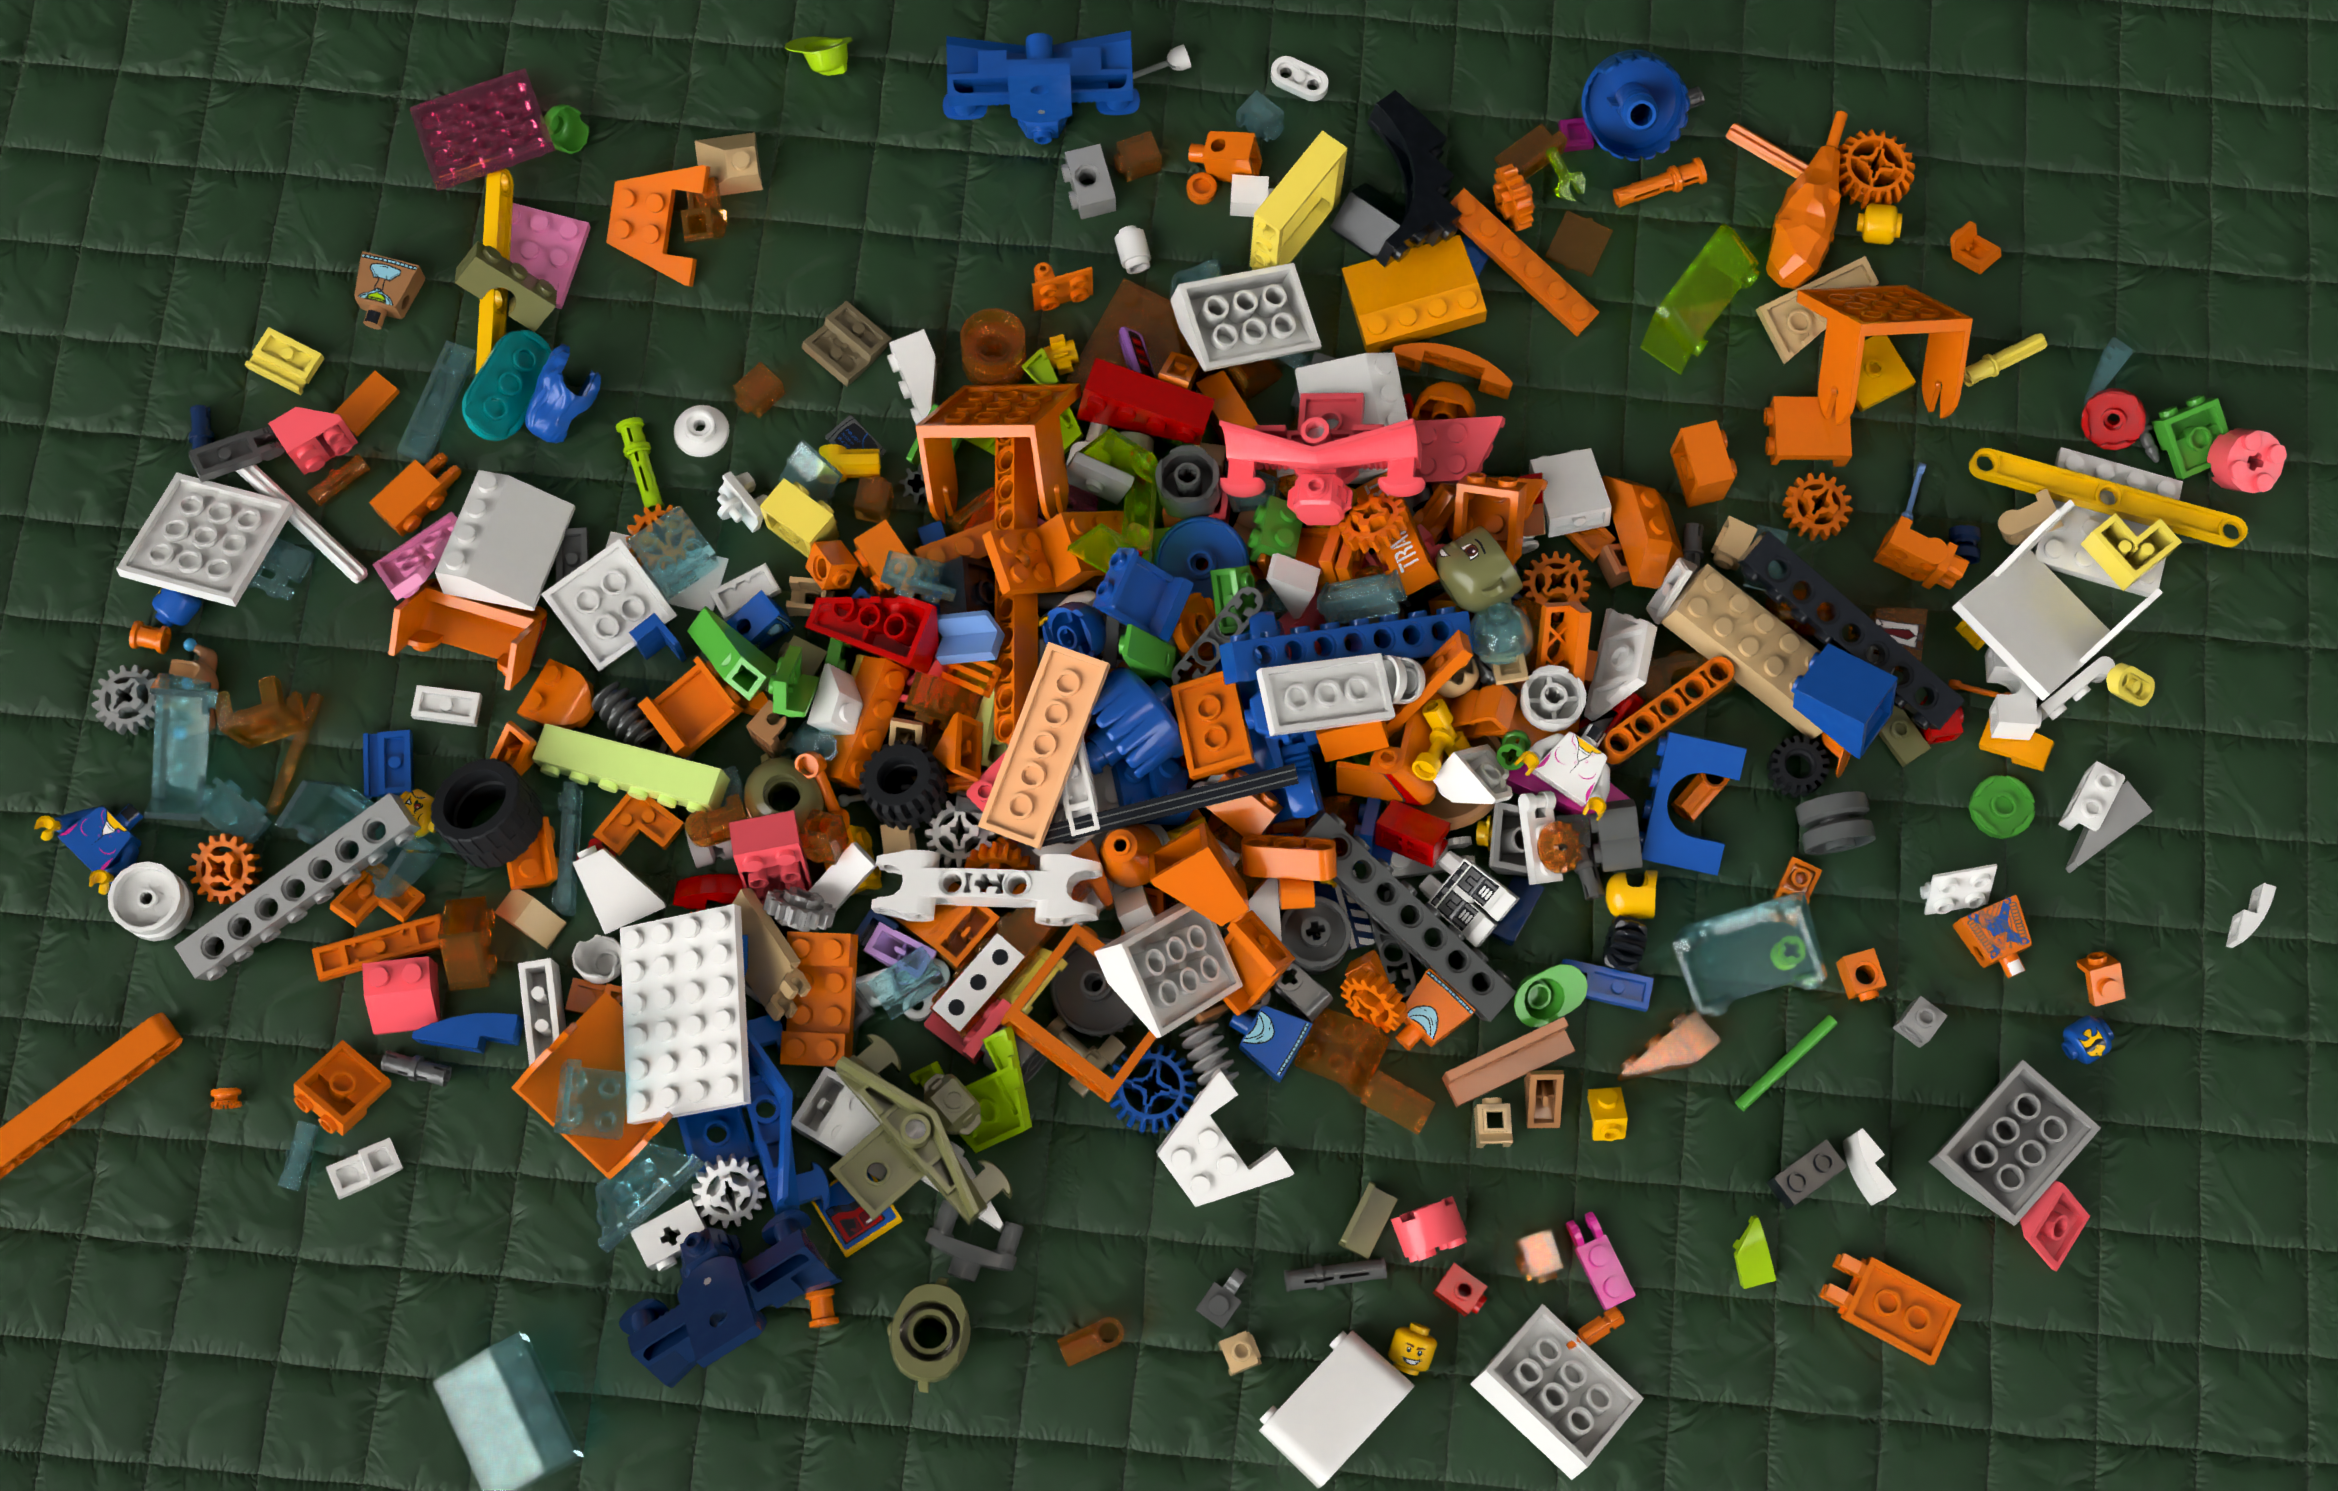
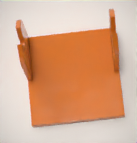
M1908 285L1804 289L1797 291V303L1827 319L1818 384L1819 403L1824 419L1831 417L1835 400L1836 425H1842L1850 418L1857 398L1865 336L1929 333L1922 374L1923 399L1928 412H1934L1940 393V419H1945L1954 412L1961 396L1973 318Z
M1080 384L964 385L920 421L915 427L927 502L933 518L936 521L941 520L942 524H946L945 505L948 516H954L957 507L958 480L951 438L1030 437L1042 513L1048 521L1057 515L1056 507L1058 514L1066 512L1069 488L1059 416L1081 396Z
M607 992L576 1022L573 1021L512 1086V1089L609 1180L621 1171L673 1117L668 1111L658 1121L637 1125L627 1123L623 1007Z

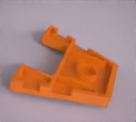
M700 165L615 181L606 243L677 282L693 287L697 259L667 254L676 190L706 195L710 167Z

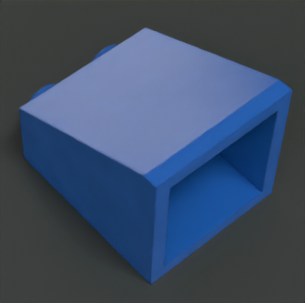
M1828 643L1821 653L1816 652L1809 663L1807 673L1804 676L1799 675L1795 680L1791 690L1794 693L1793 707L1850 754L1860 759L1893 714L1898 677Z

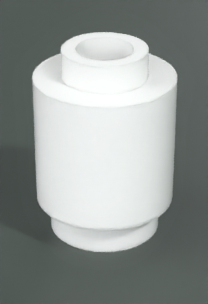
M1133 225L1121 228L1114 240L1122 267L1126 268L1128 274L1146 271L1150 268L1149 261L1151 260V255L1144 230Z

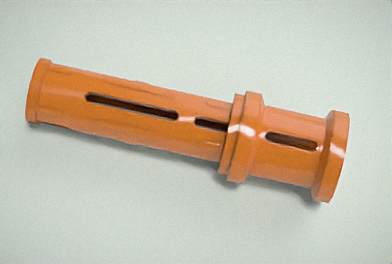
M1696 157L1693 158L1691 163L1679 167L1675 165L1669 166L1666 172L1660 175L1649 177L1624 187L1613 189V198L1618 208H1621L1630 203L1670 190L1677 193L1682 191L1685 186L1697 182L1699 184L1706 183V169L1701 158Z

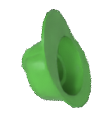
M1569 964L1555 965L1538 974L1525 977L1520 982L1515 995L1514 1008L1516 1016L1529 1027H1542L1572 1012L1581 1005L1586 997L1588 988L1586 977L1580 969Z

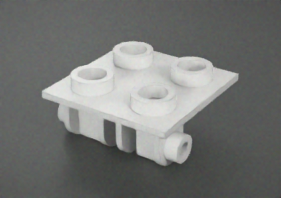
M1997 864L1933 875L1931 882H1926L1925 886L1920 887L1921 898L1927 899L1924 914H1946L1952 910L1974 909L1988 904Z

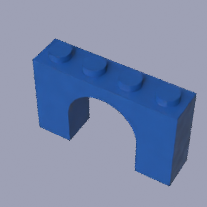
M1666 730L1665 737H1659L1656 755L1660 756L1658 769L1652 768L1649 778V787H1653L1651 800L1645 799L1641 818L1646 819L1644 831H1639L1643 860L1718 876L1725 844L1720 840L1688 834L1677 829L1668 814V797L1672 788L1679 780L1694 773H1707L1740 781L1747 751L1745 747Z

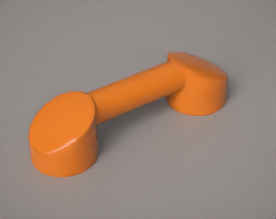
M806 751L796 758L795 769L802 773L801 769L810 772L803 774L807 779L815 778L828 810V814L824 815L821 820V830L829 838H838L846 833L849 828V813L846 809L839 806L825 773L827 767L825 758L817 752Z

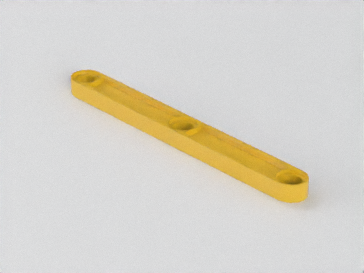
M504 168L490 170L487 174L483 245L495 248L502 257L510 261L514 184L510 171ZM505 288L491 289L482 300L480 299L476 374L497 341L506 334L508 290Z
M1979 449L1969 461V470L1978 479L2032 494L2047 488L2053 500L2064 503L2071 500L2075 506L2111 516L2116 513L2122 519L2147 526L2153 525L2161 518L2176 534L2231 548L2237 546L2246 538L2248 533L2246 523L2234 515L1995 449ZM1977 458H1989L1993 468L1989 471L1980 469L1977 465ZM2104 490L2112 492L2115 496V503L2112 505L2103 503L2100 499V492ZM2224 525L2235 526L2239 532L2238 538H2228L2223 531Z

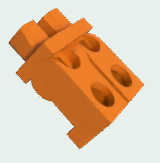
M1901 515L1885 534L1873 561L1912 580L1923 581L1921 586L1929 590L1935 584L1950 590L1956 581L1963 577L1970 561L1955 554L1958 545L1952 542L1946 545L1939 538H1928L1910 529L1913 521Z

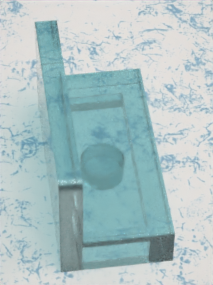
M921 946L868 981L867 984L889 1018L893 1020L943 987L946 982L924 947Z

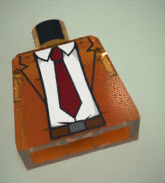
M1876 608L1869 618L1921 662L1928 609ZM1850 626L1848 638L1853 639L1855 632L1853 627ZM1874 649L1873 654L1879 655V651ZM1895 667L1894 670L1902 672V670L1899 667Z

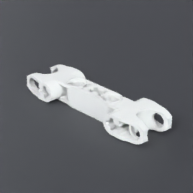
M904 850L879 855L876 859V865L879 867V870L902 875L903 878L900 889L894 895L872 899L871 909L878 914L906 921L928 922L934 920L935 905L1036 908L1035 922L1048 926L1074 925L1075 922L1079 924L1099 920L1100 911L1097 906L1075 901L1072 899L1071 894L1074 886L1080 881L1103 876L1101 862L1069 854H1043L1040 856L1039 871L939 868L940 854L929 850ZM962 882L959 890L948 892L949 886L952 883ZM1021 883L1027 884L1024 892L1012 894L1016 885Z

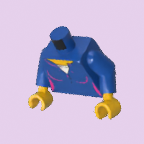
M130 803L117 816L104 806H100L98 808L92 807L71 812L55 818L46 815L41 816L37 819L34 829L48 828V830H44L41 834V839L44 841L51 840L55 831L60 833L57 837L92 871L89 877V887H93L96 883H101L98 893L105 895L109 892L110 884L117 875L137 861L139 847L142 842L130 830L144 816Z

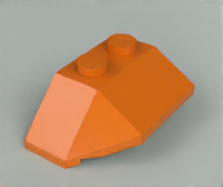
M1604 475L1602 480L1612 506L1611 515L1632 583L1635 586L1658 589L1663 584L1665 577L1679 557H1684L1668 503L1654 488L1627 479Z

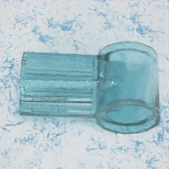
M807 720L801 724L785 744L797 757L806 751H814L821 754L825 760L831 761L838 753L836 749L837 740L829 733L807 724Z

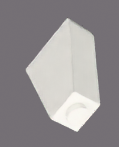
M595 845L578 852L579 859L572 862L605 934L667 906L665 900L605 848L597 851Z

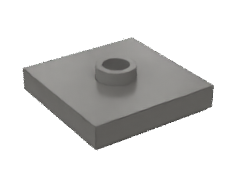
M1079 451L1075 453L1066 466L1069 484L1117 505L1129 491L1135 479L1133 475Z

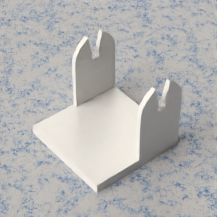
M2071 500L2060 509H2057L1991 575L1952 607L2042 701L2103 649L2163 593L2159 588L2156 589L2110 631L2044 563L2039 562L2035 558V554L2031 549L2074 507L2075 504Z

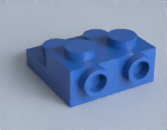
M1169 758L1142 778H1137L1134 774L1138 767L1131 768L1127 762H1117L1111 768L1119 807L1187 790L1186 785L1189 780V772L1187 767L1181 766L1180 758ZM1194 810L1138 824L1180 826L1185 823Z

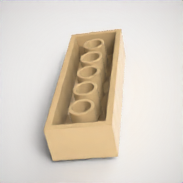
M1706 564L1690 578L1660 623L1706 659L1710 660L1714 657L1722 656L1730 660L1735 671L1733 680L1805 736L1810 737V740L1814 739L1823 731L1793 707L1794 693L1791 690L1799 675L1804 676L1809 670L1808 666L1814 654L1821 652L1713 567Z

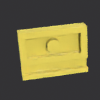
M268 327L254 348L252 357L249 361L245 362V366L249 370L302 395L303 388L306 384H309L325 358L321 353Z

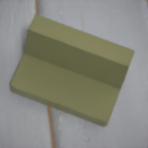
M1371 1181L1368 1183L1338 1243L1339 1246L1366 1260L1369 1259L1398 1201L1397 1198L1376 1188V1184Z

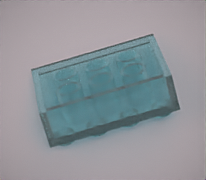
M518 1332L492 1345L433 1382L482 1491H521L584 1457L532 1344L524 1333Z

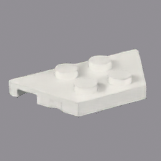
M1611 608L1606 609L1597 650L1599 653L1584 712L1586 718L1596 721L1646 684L1657 631L1655 625L1640 618L1636 619L1626 613L1624 615Z

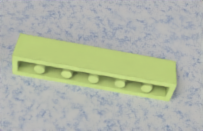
M546 723L532 756V760L541 767L540 771L548 776L558 778L560 774L566 775L573 782L582 785H588V782L597 783L598 787L612 793H616L618 789L624 790L633 798L639 800H646L647 797L657 799L659 804L669 808H675L676 804L687 807L686 810L693 814L701 811L718 815L730 782V778L721 768Z

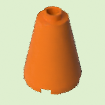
M1142 824L1110 830L1103 838L1098 854L1105 876L1116 885L1126 888H1134L1151 882L1148 854L1162 847V844L1154 831Z

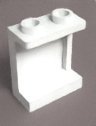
M1591 448L1571 450L1567 453L1541 456L1530 460L1529 474L1542 472L1543 479L1548 481L1544 491L1545 529L1548 538L1610 526L1612 506Z

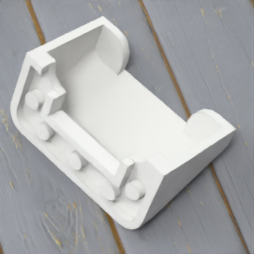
M1353 1330L1348 1335L1342 1331L1329 1345L1333 1352L1279 1409L1273 1405L1260 1418L1264 1425L1259 1431L1317 1488H1321L1415 1386Z

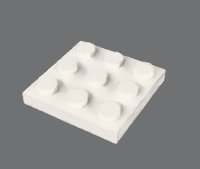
M620 538L541 594L598 672L636 646L629 632L653 613L665 625L677 617L671 606Z

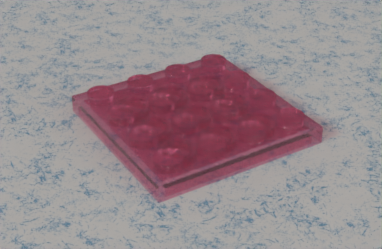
M525 68L409 107L437 191L454 187L457 184L477 177H483L500 169L512 167L526 160L541 157L555 151Z

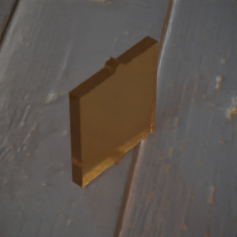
M1566 211L1545 257L1564 265L1566 270L1573 269L1592 277L1613 230L1593 222L1591 217L1586 219Z

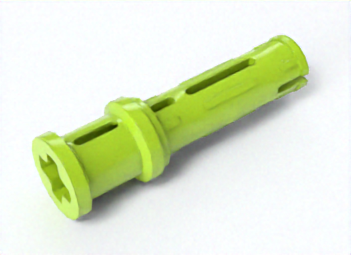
M640 417L628 418L616 424V430L618 433H621L624 442V456L631 460L644 507L653 512L655 511L656 504H660L663 509L665 505L662 502L649 458L651 445L649 442H646L642 429L644 426L643 419Z

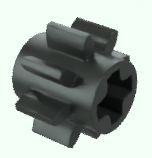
M919 464L918 472H914L911 468H906L908 473L906 480H899V483L904 484L907 489L903 496L910 497L912 494L915 495L914 502L917 504L921 503L922 497L927 498L924 487L920 489L914 487L915 481H920V479L924 481L922 464Z

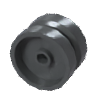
M1853 791L1830 794L1808 800L1795 808L1798 824L1801 827L1809 828L1801 836L1806 854L1823 855L1843 852L1867 845L1876 839L1873 822L1862 818L1870 811L1865 792Z
M1315 896V908L1287 909L1281 921V943L1296 958L1293 963L1297 964L1308 975H1322L1335 969L1344 960L1351 941V923L1345 910L1335 901L1322 896ZM1310 933H1317L1320 939L1313 940V935L1309 937L1308 935Z

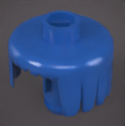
M1646 50L1621 51L1603 60L1588 77L1581 101L1583 119L1598 145L1605 152L1609 151L1613 157L1623 159L1625 156L1629 161H1639L1640 156L1645 160L1653 159L1656 151L1661 154L1668 151L1671 147L1670 140L1676 142L1682 133L1680 128L1686 127L1688 123L1687 111L1690 109L1688 90L1675 68L1663 57Z
M1125 667L1116 668L1109 673L1092 710V716L1087 727L1089 728L1097 723L1096 728L1087 736L1089 742L1085 744L1092 774L1103 773L1102 768L1106 765L1112 767L1117 762H1127L1131 768L1138 767L1134 774L1137 778H1142L1169 758L1176 759L1183 756L1184 749L1179 725L1174 718L1176 711L1171 689L1160 679L1149 687L1135 672Z

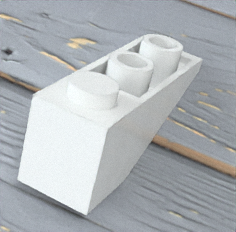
M924 329L889 342L891 354L887 355L893 373L899 371L903 381L898 383L905 400L911 398L914 405L910 412L916 425L928 416L935 403L937 380L936 356Z

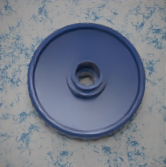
M1197 516L1178 522L1164 534L1156 549L1154 565L1173 577H1183L1193 582L1194 586L1190 594L1202 593L1201 596L1204 598L1210 597L1214 601L1210 570L1250 565L1248 548L1243 538L1233 527L1217 518ZM1199 559L1207 560L1208 566L1205 570H1198L1196 564Z

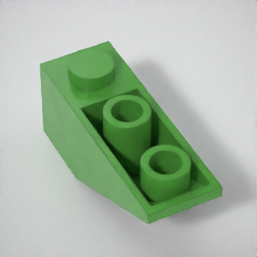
M707 606L702 609L687 630L723 680L749 701L764 691L769 684L771 675L776 674L777 664Z
M1127 624L1126 634H1122L1120 637L1119 653L1122 654L1130 670L1135 672L1147 685H1152L1160 679L1168 687L1174 686L1172 672L1181 661V655L1177 648L1132 624Z

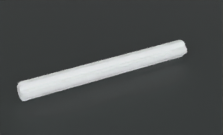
M256 464L236 471L259 494L291 502L294 510L288 521L349 579L358 584L367 577V569Z

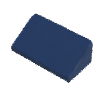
M1514 875L1507 889L1520 899L1502 921L1497 922V927L1490 934L1509 946L1513 945L1545 889L1540 884L1529 885V880Z

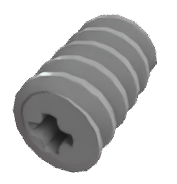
M1205 1023L1179 1035V1037H1188L1182 1043V1047L1184 1049H1193L1187 1055V1059L1189 1061H1198L1192 1067L1193 1073H1204L1197 1079V1083L1200 1086H1206L1211 1080L1213 1073L1219 1068L1232 1086L1235 1085L1232 1081L1239 1075L1238 1071L1228 1072L1227 1070L1234 1063V1060H1223L1222 1058L1229 1051V1048H1218L1217 1046L1224 1039V1036H1213L1212 1034L1219 1027L1218 1023Z

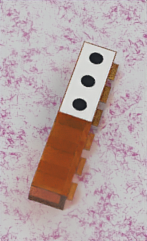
M1083 880L1074 886L1071 894L1072 899L1082 903L1092 891L1090 883ZM1023 907L1017 908L1013 914L1010 912L1006 913L998 922L996 927L999 930L991 939L988 937L984 938L976 947L975 953L977 955L969 964L964 962L953 974L955 980L947 989L942 987L931 1000L933 1005L930 1007V1010L961 1038H964L982 1018L989 1006L996 1002L1061 926H1048L1036 923V908Z

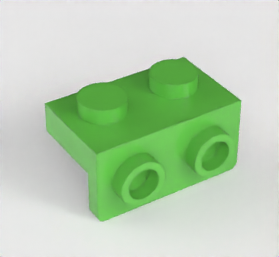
M1270 495L1264 505H1258L1253 516L1256 528L1252 530L1247 546L1251 548L1249 560L1254 562L1261 553L1271 557L1272 554L1279 553L1295 559L1303 522L1288 508L1286 500Z
M1250 565L1210 570L1216 617L1237 591L1244 587H1255V579L1251 573ZM1254 593L1242 595L1241 599H1243L1244 603L1239 610L1234 605L1230 608V611L1239 615L1243 622L1248 619V616L1243 615V612L1248 607L1253 609L1257 607L1254 601ZM1225 617L1219 623V629L1222 634L1237 631V622L1232 617ZM1250 625L1245 629L1244 632H1247L1250 629Z
M789 645L785 656L779 657L776 675L772 674L770 677L768 692L773 694V713L783 714L788 717H805L820 678L801 674L802 647Z

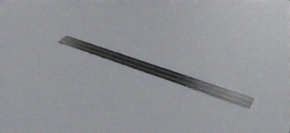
M1295 763L1097 812L1100 829L1076 836H1071L1068 820L1052 823L1042 847L1299 784ZM1092 814L1073 818L1075 830L1094 826ZM1027 845L1028 850L1036 849Z

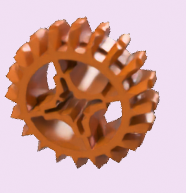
M1873 128L1868 131L1867 135L1860 130L1854 138L1849 136L1844 144L1838 147L1840 152L1839 187L1842 188L1840 194L1842 195L1841 197L1847 195L1851 197L1849 200L1850 205L1858 201L1861 203L1862 210L1866 208L1867 204L1871 203L1891 205L1893 202L1897 204L1910 190V185L1915 178L1913 174L1915 163L1910 162L1912 153L1904 152L1906 143L1899 145L1895 143L1897 140L1896 135L1889 139L1886 138L1885 130L1879 136L1875 134ZM1864 153H1872L1871 155H1868V156L1860 155V154H1864ZM1873 170H1875V171H1876V172H1875V175H1874V177L1872 178ZM1887 183L1890 184V185L1883 186V187H1874L1875 185H1878V184H1883V185H1886Z

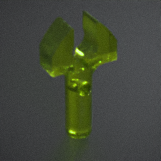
M1548 148L1545 154L1559 177L1558 185L1553 188L1555 194L1561 199L1575 201L1569 190V182L1573 184L1577 194H1584L1586 179L1583 173L1578 171L1570 173L1557 148Z

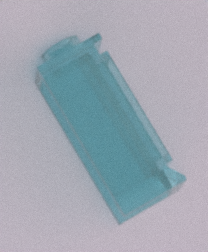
M1395 569L1390 575H1385L1384 573L1336 582L1331 585L1329 582H1326L1317 597V608L1319 613L1324 616L1326 623L1339 622L1341 624L1355 619L1374 618L1399 613L1400 607L1398 602L1406 600L1407 595L1398 571Z

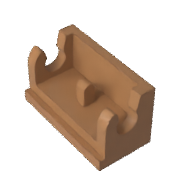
M770 699L746 725L754 744L764 752H768L772 758L782 757L781 754L793 741L794 735L792 732H789L785 739L779 740L778 735L785 728L787 718L786 716L780 718L777 713H773V702Z

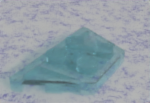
M648 1142L612 1179L609 1180L605 1177L595 1187L596 1201L598 1202V1209L596 1211L597 1222L602 1228V1238L598 1239L599 1247L606 1253H609L697 1173L705 1163L697 1155H684L676 1149L669 1147L661 1148L658 1144Z

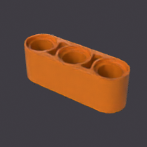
M1260 834L1249 835L1241 840L1243 873L1247 876L1327 881L1337 876L1336 842L1334 840Z

